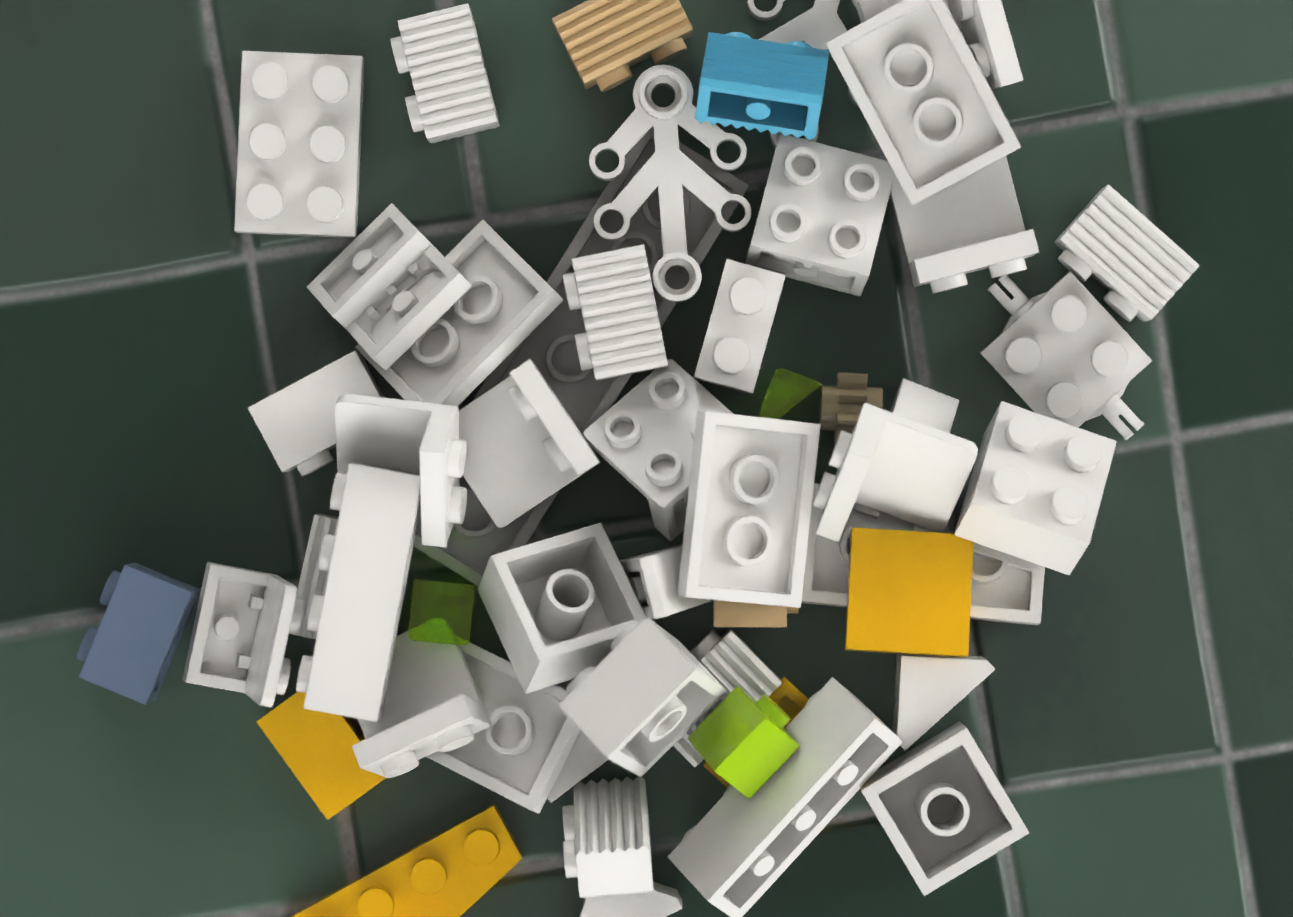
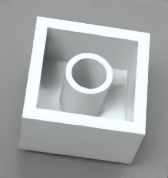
M1001 401L983 434L954 535L1070 575L1090 544L1117 441Z
M601 523L491 555L477 589L525 694L573 679L584 669L591 666L596 667L613 651L611 644L625 627L635 622L640 624L646 618Z
M648 617L640 624L635 622L625 627L611 644L613 651L596 667L591 666L581 671L568 685V695L558 704L562 711L607 759L639 777H642L727 692L678 639Z
M960 721L878 769L860 788L924 896L1029 834L1028 829L967 727Z

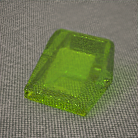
M783 368L776 369L757 417L779 419L821 386L822 383Z

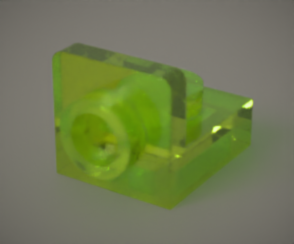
M414 579L408 631L409 638L413 641L467 645L470 641L472 613L477 608L478 586Z

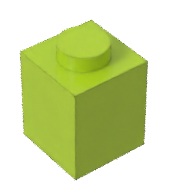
M738 685L687 738L709 766L748 799L800 747L784 728L791 720L790 717L766 694L756 701Z

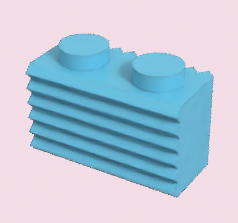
M708 32L695 119L699 123L708 121L712 125L719 122L724 127L732 124L736 129L744 126L748 131L756 128L760 133L768 130L772 134L781 132L784 136L792 133L796 138L803 135L808 140L815 138L823 100L829 50L812 48L809 44L800 41H791L784 44L752 39L749 35L742 32H730L727 34Z

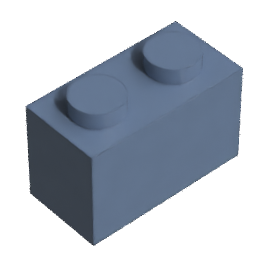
M137 563L125 564L121 573L113 570L100 597V604L107 606L99 628L89 627L77 653V660L84 662L79 678L144 705L155 701L201 589Z

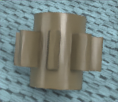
M839 372L837 373V385H821L819 404L820 430L834 431V444H836L841 430L852 434L864 403L883 409V389L867 387L868 374Z

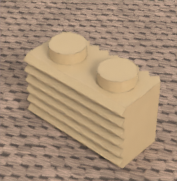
M587 0L552 18L553 25L585 89L598 84L601 92L608 91L631 79L634 75L630 67L645 61L649 57H652L655 65H659L680 55L688 49L684 40L693 36V27L679 0Z

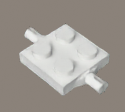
M1071 271L1047 292L1030 299L1008 275L1001 276L998 281L1013 296L1012 299L994 282L987 291L1012 316L1009 317L1003 332L980 352L983 357L1035 413L1075 427H1080L1085 421L1102 414L1123 436L1124 440L1134 435L1119 418V415L1121 414L1136 431L1144 425V422L1133 413L1120 397L1123 395L1128 383L1152 362L1151 358Z

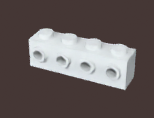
M349 463L347 474L337 473L335 476L330 509L340 511L336 535L325 534L319 560V570L329 572L324 596L316 594L313 596L307 627L308 631L317 632L313 657L307 655L302 657L296 685L297 692L306 693L304 709L378 722L382 717L421 508L419 474L359 463Z
M833 677L820 691L809 698L805 707L785 728L800 747L750 799L730 785L725 790L723 797L697 825L687 831L680 844L668 856L671 862L708 902L730 917H743L903 742L865 704Z

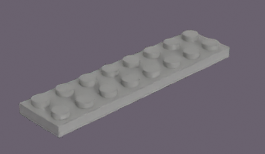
M653 127L627 153L623 173L618 178L609 181L549 277L547 283L562 297L563 301L488 375L473 401L511 376L509 374L511 371L530 359L541 372L583 436L584 430L614 405L632 374L597 381L593 368L581 370L575 334L585 333L586 329L582 309H569L563 274L574 272L573 258L644 244L661 328L677 302H671L661 297L653 284L654 267L663 257L658 187L632 216L629 231L623 238L616 241L605 240L597 234L593 223L596 211L604 204L612 203L655 153ZM679 142L680 151L730 194L745 195L750 185L729 172L718 169L713 162ZM682 185L687 254L694 258L700 267L723 229L716 222L715 213ZM728 202L722 207V218L726 222H728L739 204L738 202ZM608 211L600 219V226L607 233L618 232L624 223L622 215L616 211ZM672 267L667 271L665 281L670 288L678 290L688 284L689 275L682 267ZM462 475L460 487L467 488V505L463 523H453L446 548L422 545L420 508L414 547L479 587L490 556L526 545L559 491L507 526L499 528Z

